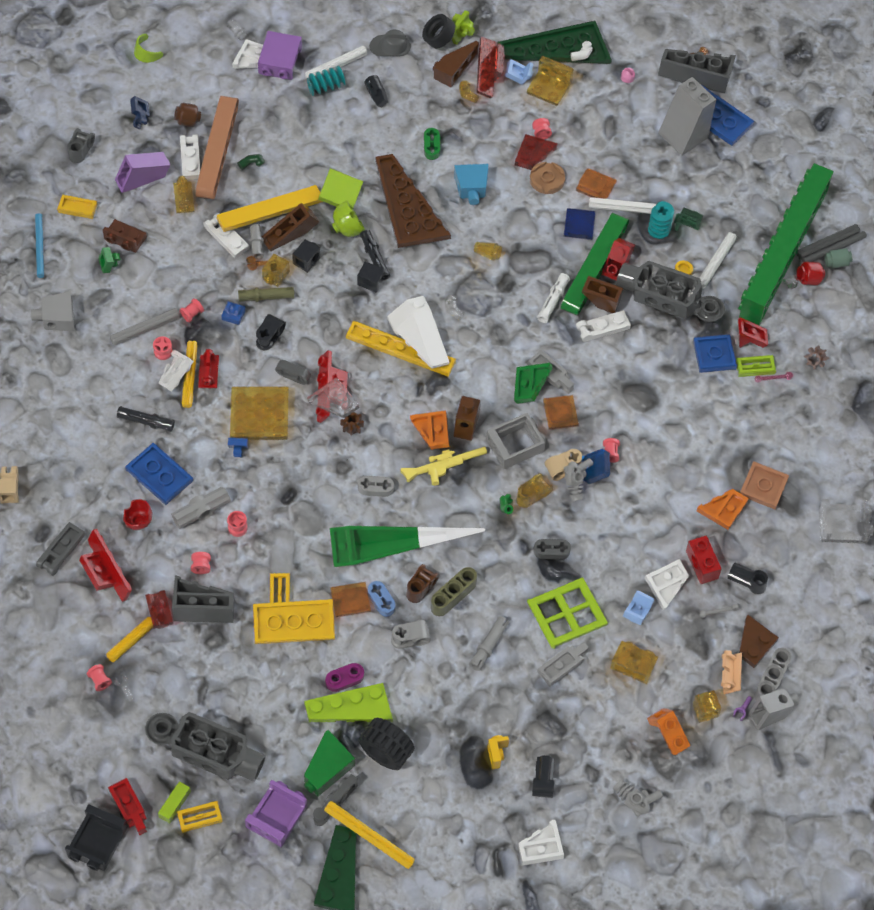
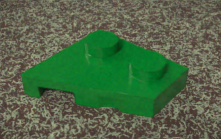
M551 363L516 368L514 392L516 404L535 401L553 369Z

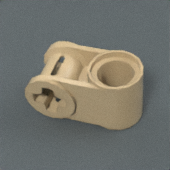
M570 449L548 458L544 464L554 481L563 479L565 477L564 467L568 466L570 462L573 461L578 465L581 464L582 453L577 449Z

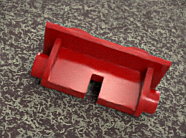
M206 349L203 355H200L198 388H217L219 355H215L211 349Z

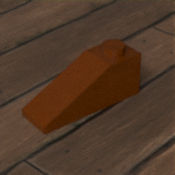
M474 41L444 55L439 62L436 61L433 66V79L452 87L478 54L479 42Z
M300 203L262 236L264 244L269 251H273L308 233L319 223V220L310 208Z

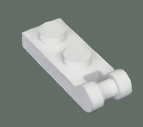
M198 134L192 135V137L181 135L183 180L198 179L200 174Z
M217 214L213 216V219L203 223L206 230L235 259L249 250V245L234 229L223 232L217 220Z
M623 310L588 321L581 320L576 323V327L581 332L582 341L586 342L628 330L631 324Z

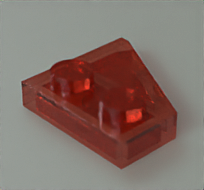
M525 134L514 165L532 170L536 164L546 159L552 150H557L558 143Z

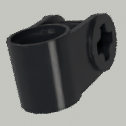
M268 314L256 331L257 348L263 351L269 350L283 333L286 322Z

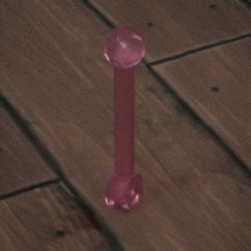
M787 372L784 375L764 377L757 375L754 379L757 383L761 382L762 380L781 378L791 380L793 374L791 372Z

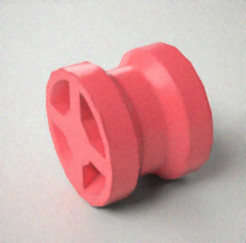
M539 118L532 123L536 139L545 140L552 135L548 119Z
M164 336L156 338L153 342L154 355L159 360L169 359L172 356L170 339Z
M207 552L193 553L191 555V560L193 561L191 571L195 574L209 573L211 555Z

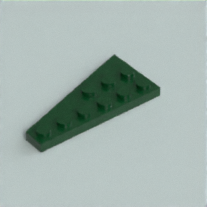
M595 20L497 42L501 58L505 60L611 64L612 62ZM583 42H591L593 49L588 58L577 61L571 60V52L580 51L583 47Z

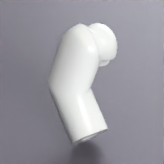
M585 41L582 43L583 47L580 51L571 52V60L577 61L588 58L593 49L591 42Z

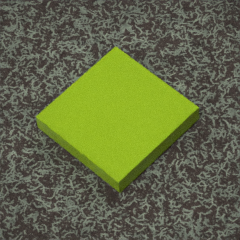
M330 168L318 200L336 207L347 200L354 208L363 181Z

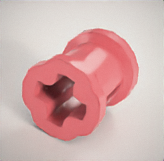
M193 298L191 303L185 308H180L179 312L190 323L194 316L204 312V308L197 299Z
M615 438L603 440L604 453H610V463L618 462L620 441Z
M102 664L91 667L86 673L93 680L96 691H102L112 684V680L107 678L104 673Z

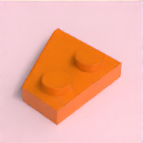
M731 489L722 496L713 498L711 502L699 505L696 511L729 530L749 498Z

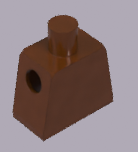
M466 396L461 397L455 419L453 437L472 441L480 414L481 400ZM463 422L467 423L469 427H463Z

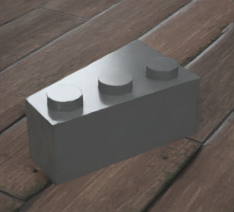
M175 575L172 601L173 621L233 623L235 607L233 592L213 586L199 585L197 581L192 580V582H189Z

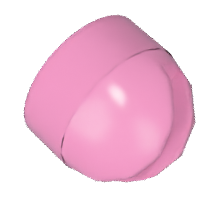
M629 67L625 68L621 73V80L625 83L634 81V70Z

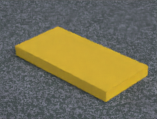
M333 599L253 604L255 644L335 640Z

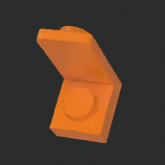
M663 708L647 718L650 725L659 727L672 755H677L690 747V743L673 710Z

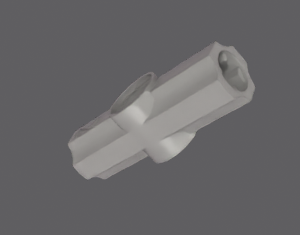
M220 487L205 496H195L188 505L171 513L176 526L181 529L198 519L202 521L209 518L213 511L231 502V499L226 489Z

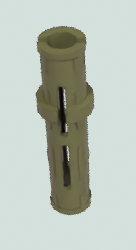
M255 287V289L238 290L239 302L294 299V287L269 289Z

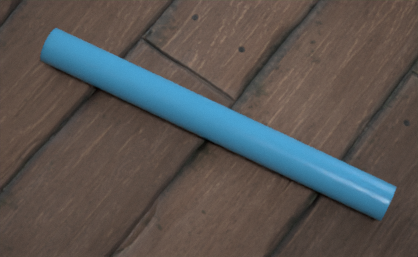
M37 213L35 214L37 277L43 278L42 214Z

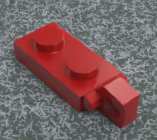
M125 778L109 786V792L129 827L135 826L139 835L146 833V826L143 823L147 819L146 814L128 779Z

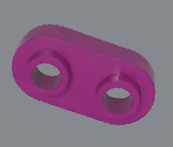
M351 663L330 671L325 678L326 687L332 692H339L357 685L364 679V669L360 664ZM356 670L358 673L351 674V671ZM334 677H337L339 679L336 682L332 681Z

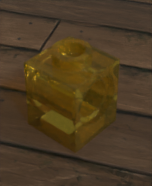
M273 254L262 268L263 280L267 284L279 287L290 272L289 261Z
M715 690L695 695L692 705L699 723L719 717L721 705Z

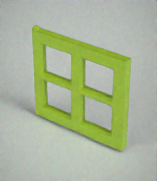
M583 577L532 599H527V603L552 649L608 625ZM579 588L586 602L569 608L563 595ZM555 598L562 612L545 619L538 605ZM590 607L596 621L579 627L573 613ZM565 617L572 631L555 638L548 624Z

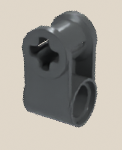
M79 128L74 131L67 145L71 162L81 163L85 159L88 151L94 144V133L82 132Z

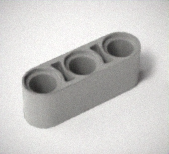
M778 648L773 653L755 693L756 701L759 696L764 695L761 692L763 690L768 693L777 691L792 657L790 651L786 648ZM777 658H782L785 662H780ZM769 674H774L777 678H771Z

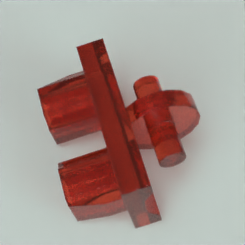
M165 590L155 594H146L153 628L161 629L173 624Z

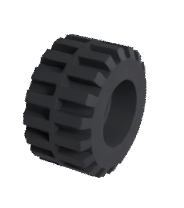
M374 718L358 739L362 749L369 757L391 770L398 771L401 769L415 749L413 742L402 729L382 718Z

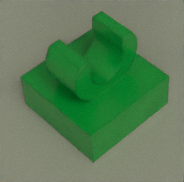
M103 247L98 258L102 273H110L112 267L118 266L117 261L121 260L119 253H111L110 247Z

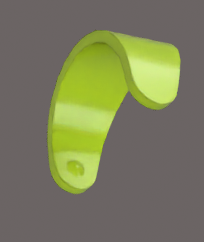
M142 34L138 36L135 43V58L145 63L154 62L162 58L163 53L161 51L149 52L139 45L149 37L147 34Z

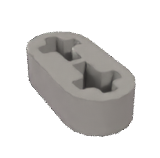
M363 476L358 480V491L366 496L387 497L394 492V482L388 477ZM365 483H368V488H364ZM384 484H388L387 490L383 489Z

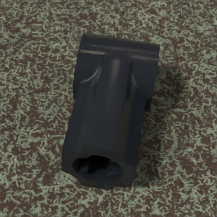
M735 562L730 569L728 579L748 587L754 594H762L767 587L768 575L762 570L754 571ZM754 581H761L762 584H756Z
M545 755L537 757L532 796L553 798L554 758Z

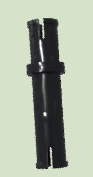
M370 230L362 231L360 237L365 245V252L369 254L373 265L379 267L376 260L378 259L381 268L384 269V274L380 280L388 279L390 273L378 250V243L374 241Z
M119 406L117 411V418L145 424L152 429L160 428L172 432L175 425V420L159 417L155 413L151 415Z

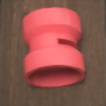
M233 511L228 515L229 533L235 537L243 536L248 530L246 515L241 511Z

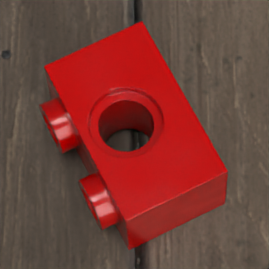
M707 535L688 541L686 553L700 585L719 579L722 568Z

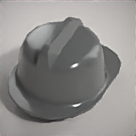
M393 29L386 34L373 38L369 47L370 51L377 56H404L410 51L411 44L403 32Z

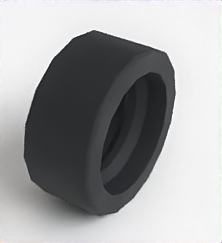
M437 14L429 19L424 26L422 37L431 47L435 49L442 48L453 38L455 24L446 15ZM443 26V28H442V30L440 31V33L435 36V34H436V32L438 31V29Z

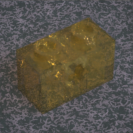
M621 641L613 657L610 669L648 684L657 664L658 656L652 651L638 648L631 642Z

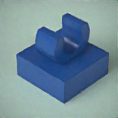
M227 302L221 319L239 325L245 313V306Z
M228 438V447L234 448L233 456L242 458V449H248L249 447L247 438Z

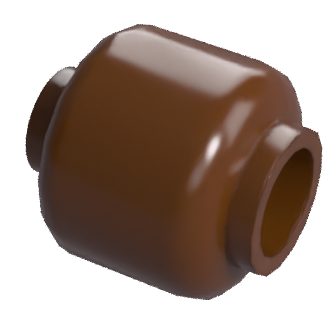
M181 103L179 106H176L174 120H177L179 125L194 127L196 122H200L201 112L198 111L197 105Z

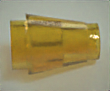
M476 242L474 252L492 261L499 260L502 254V246H499L498 243Z

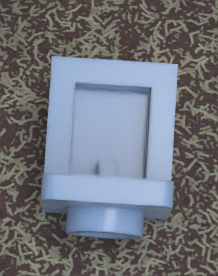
M510 59L507 62L504 76L523 85L533 76V63L530 62L527 66H524Z
M637 590L623 617L641 625L650 612L654 598Z

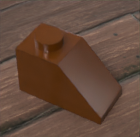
M588 276L582 293L597 308L615 313L621 300L623 288Z

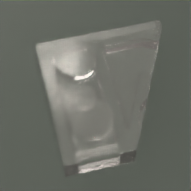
M335 378L307 397L309 403L342 418H346L360 408L359 404L338 378Z

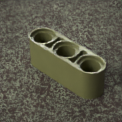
M465 567L442 586L431 598V612L435 616H444L474 590L477 581L476 571L471 567ZM467 577H468V578H471L472 580H471V581H465L464 578H467ZM451 590H456V591H458V593L453 594V593H450L449 591H451ZM441 602V603H443L444 605H443V606H437L436 603Z

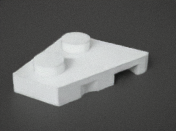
M246 39L232 63L233 68H258L263 45Z
M174 349L171 352V355L174 357L171 365L169 363L166 364L164 373L158 383L171 392L179 385L180 379L190 370L191 364L194 362Z
M680 559L646 575L644 578L662 610H665L689 575Z
M556 820L550 821L547 827L542 830L538 829L531 837L525 838L518 843L522 866L564 859Z

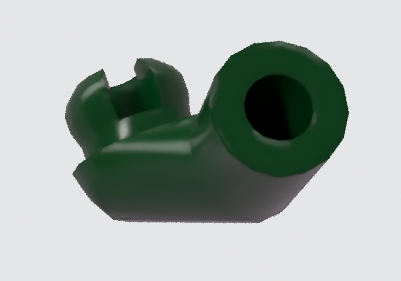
M253 154L244 157L237 164L243 170L254 162L259 167L265 163V160L261 154Z

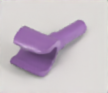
M750 696L747 697L741 707L734 710L733 717L737 712L743 714L740 721L744 720L746 708L752 700Z

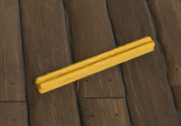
M333 801L328 802L324 809L325 812L405 868L409 869L415 861L413 857Z

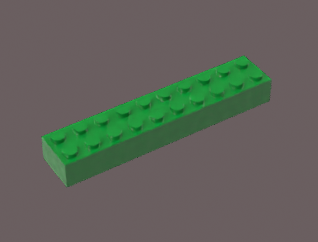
M815 163L811 169L806 170L804 181L800 182L797 194L793 195L790 208L786 209L783 216L784 219L782 222H779L776 229V235H773L770 240L769 249H765L762 256L763 260L756 267L755 276L752 275L748 283V289H745L742 294V301L738 307V310H741L739 318L741 317L760 326L828 192L834 171Z

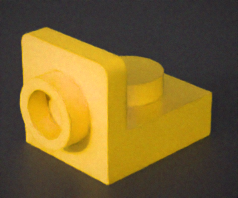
M496 735L488 739L487 749L492 769L500 768L501 761L504 760L502 748L508 747V736Z

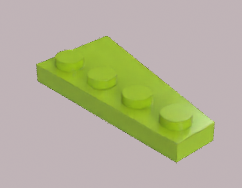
M383 683L304 701L309 722H371L374 718H382L393 722Z

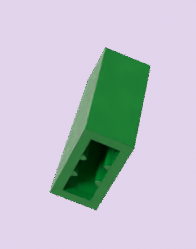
M329 730L324 733L304 774L305 788L310 793L314 792L318 797L355 767L354 756Z

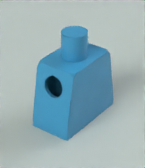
M488 164L454 165V179L459 196L462 199H468L470 205H477L479 198L486 196Z

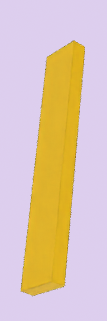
M317 185L217 214V220L223 232L289 213L300 203L307 207L321 203L323 201L318 200L321 192Z
M356 321L352 322L346 334V339L449 377L456 363L455 358L447 356L449 365L431 369L417 355L418 352L412 346L409 347L405 343L404 339Z

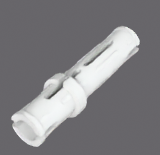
M561 273L555 285L551 287L550 294L537 316L540 322H548L560 297H563L564 290L570 281L567 274Z

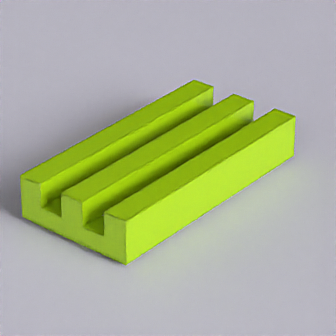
M773 355L736 358L738 377L773 375L776 373Z

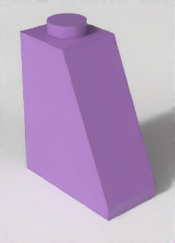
M164 152L125 155L115 181L122 193L164 178L170 168V162Z

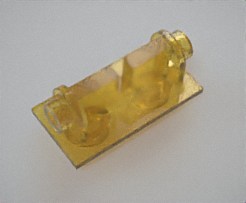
M179 176L177 183H173L176 213L195 212L192 183L185 176Z

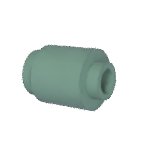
M847 248L830 250L829 253L824 254L826 267H831V269L849 266L853 260L852 253Z

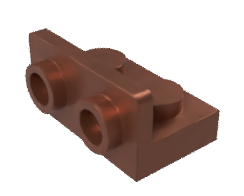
M116 219L113 220L109 228H103L104 239L107 242L117 244L123 249L135 253L147 237L146 232Z

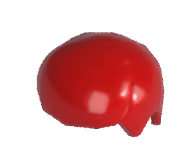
M142 499L132 500L130 507L124 509L123 521L127 528L137 531L151 523L153 513L148 502Z

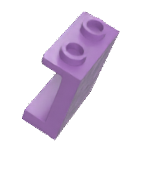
M268 31L258 61V73L264 76L292 80L294 65L298 53H301L302 37Z
M271 780L267 792L253 814H249L245 819V826L256 834L282 847L307 808V799L301 792H293L288 789V786L283 782Z

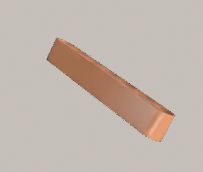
M220 96L196 186V197L215 199L238 111V98Z

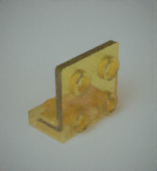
M542 56L539 60L538 72L526 93L558 106L572 83L574 68Z

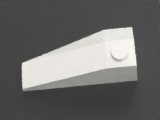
M424 296L405 300L388 315L387 319L394 333L398 336L400 335L409 347L412 346L418 352L417 355L431 369L449 365V359L435 320Z

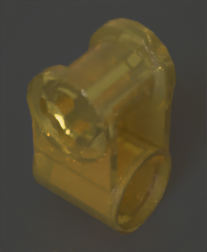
M538 473L519 486L516 502L520 507H530L540 499L548 496L552 492L553 486L548 485L543 479V475Z

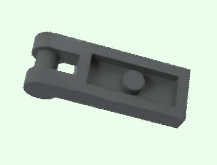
M69 522L41 555L36 566L46 569L47 573L54 576L62 563L86 535L85 531ZM50 558H53V559H54V561L52 562V564H51L50 562H48V560H49Z
M351 774L348 778L345 777L341 780L338 790L334 794L330 793L327 796L323 807H318L313 811L315 825L323 826L329 820L331 815L324 810L328 802L333 801L338 806H341L357 788L358 778Z

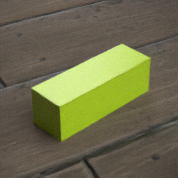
M180 781L158 812L159 818L169 824L171 823L177 811H179L191 793L189 786Z

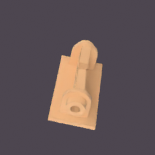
M726 650L722 654V667L724 670L722 671L721 686L723 687V694L741 690L742 653L733 655L732 651Z

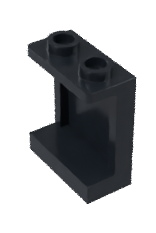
M88 804L85 809L86 816L70 846L66 845L65 851L70 860L77 863L82 861L86 863L87 867L98 871V869L105 871L128 826L126 820Z

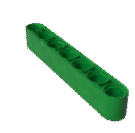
M613 212L611 213L565 295L561 309L577 316L580 314L588 299L582 293L588 276L596 279L600 278L613 242L618 238H622L629 224V219Z

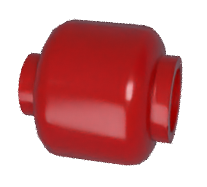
M803 262L798 267L796 275L803 285H819L825 278V270L819 262Z

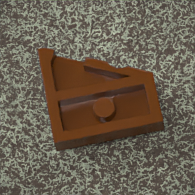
M749 615L745 619L739 653H742V660L755 668L778 641L779 637Z

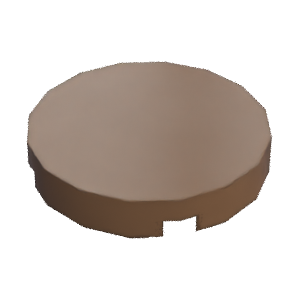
M541 162L532 168L530 184L536 191L543 194H553L563 188L565 172L558 164Z

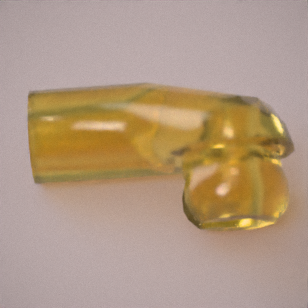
M468 81L460 82L459 91L461 97L476 103L479 95L471 92L470 83Z

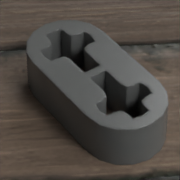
M280 360L275 368L279 375L302 385L307 384L311 377V373L307 369L286 360Z
M539 539L534 544L533 552L540 559H566L570 555L571 545L563 539ZM540 546H544L545 552H541ZM560 546H563L564 552H560Z

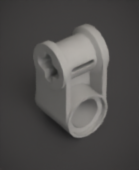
M425 620L399 624L392 631L391 643L398 649L422 646L431 641Z

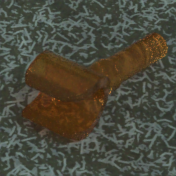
M253 256L246 258L247 263H251L247 264V267L252 271L261 265H273L272 260L256 261Z

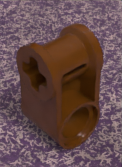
M424 564L420 565L407 584V599L412 603L422 601L429 590L434 587L440 574L428 570ZM417 589L419 592H413L412 590Z

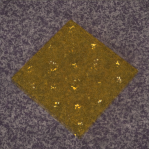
M232 387L230 438L288 440L289 387Z

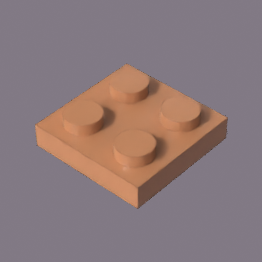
M753 461L740 493L749 498V500L775 510L789 475Z

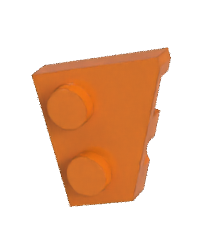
M446 410L410 415L411 422L431 450L450 447Z

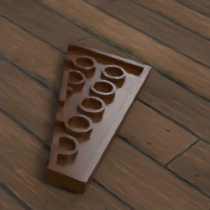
M389 154L375 157L397 247L401 248L451 239L449 231H446L443 227L441 220L433 213V209L421 192L415 188L413 181L407 177L395 156Z

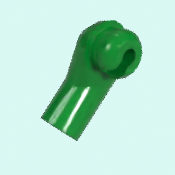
M510 494L502 495L499 498L502 513H513V506L509 505L513 502Z

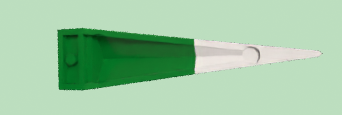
M343 526L329 528L334 567L355 565L480 533L486 529Z

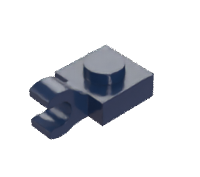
M134 96L130 99L131 114L136 115L133 126L140 130L141 123L146 125L147 118L150 116L149 104L147 101Z

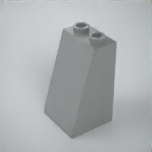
M693 77L679 85L660 127L659 134L681 156L708 139L716 98Z

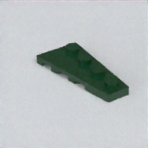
M335 826L314 900V906L328 910H355L356 833L348 827Z

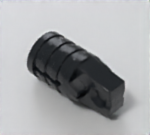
M372 75L366 78L364 84L371 98L378 107H383L388 103V98L379 77Z

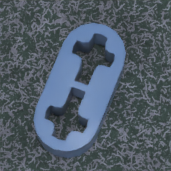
M371 582L368 586V596L375 608L384 617L393 615L395 612V601L382 582ZM374 588L380 590V597L376 592L373 593ZM382 601H384L387 606L390 605L389 610L387 608H383Z

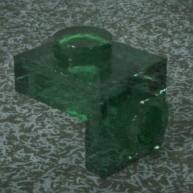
M683 207L681 213H677L675 216V230L679 231L683 224L699 231L704 215Z

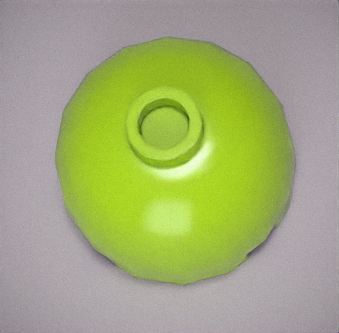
M347 200L336 207L333 212L334 223H332V226L337 233L341 232L346 237H355L365 230L355 210Z

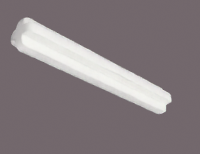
M360 46L305 72V77L307 79L309 73H313L315 76L317 71L322 74L324 69L328 72L329 68L335 70L336 66L342 67L366 56L367 49L365 46Z
M592 197L589 199V208L651 214L652 208L656 206L653 203Z
M729 232L699 277L702 289L707 286L736 241V234Z

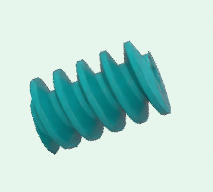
M336 66L335 70L329 68L328 72L324 69L322 74L317 71L315 76L313 73H309L307 77L308 88L312 96H314V90L321 94V88L327 92L328 86L331 90H334L335 84L339 89L341 88V83L346 86L345 77L340 66Z
M660 201L651 210L648 233L653 238L663 239L670 234L674 217V208L670 203Z

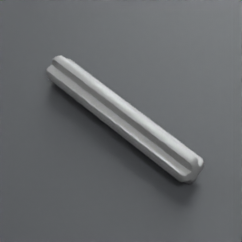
M177 308L171 309L110 335V340L113 345H117L180 318V313Z

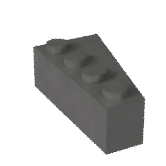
M665 49L658 76L680 82H685L693 77L707 89L725 93L736 55L722 57L721 54L717 53L711 56L704 55V52L689 54L688 51Z

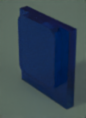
M567 208L564 237L592 240L595 211Z

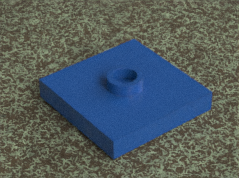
M730 334L693 338L699 373L735 370L737 368Z

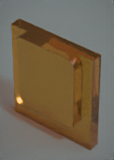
M587 168L576 187V191L592 198L607 199L617 180Z
M573 395L543 398L549 430L579 426Z
M365 582L330 587L335 617L371 612Z

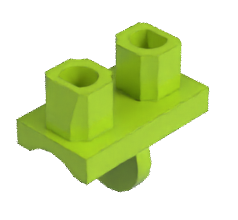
M464 10L462 15L455 13L452 18L455 24V33L452 38L453 44L458 45L463 37L466 35L472 36L475 32L474 23L469 19V11Z

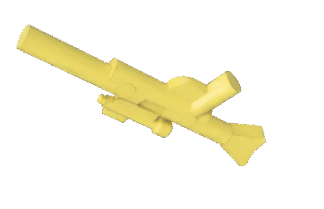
M484 446L456 456H452L455 452L448 449L442 451L440 455L430 456L428 458L429 462L433 463L417 468H401L400 472L404 475L407 482L413 480L417 475L428 472L431 476L432 485L436 486L439 485L438 477L445 475L446 469L461 465L465 460L487 454V449Z

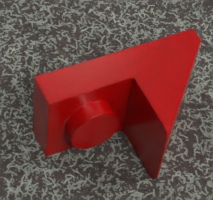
M740 317L738 319L739 348L750 342L762 348L768 345L767 329Z

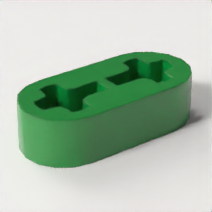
M428 128L424 132V155L429 160H436L440 156V133L436 128ZM430 135H433L434 140H430ZM430 147H434V153H431Z

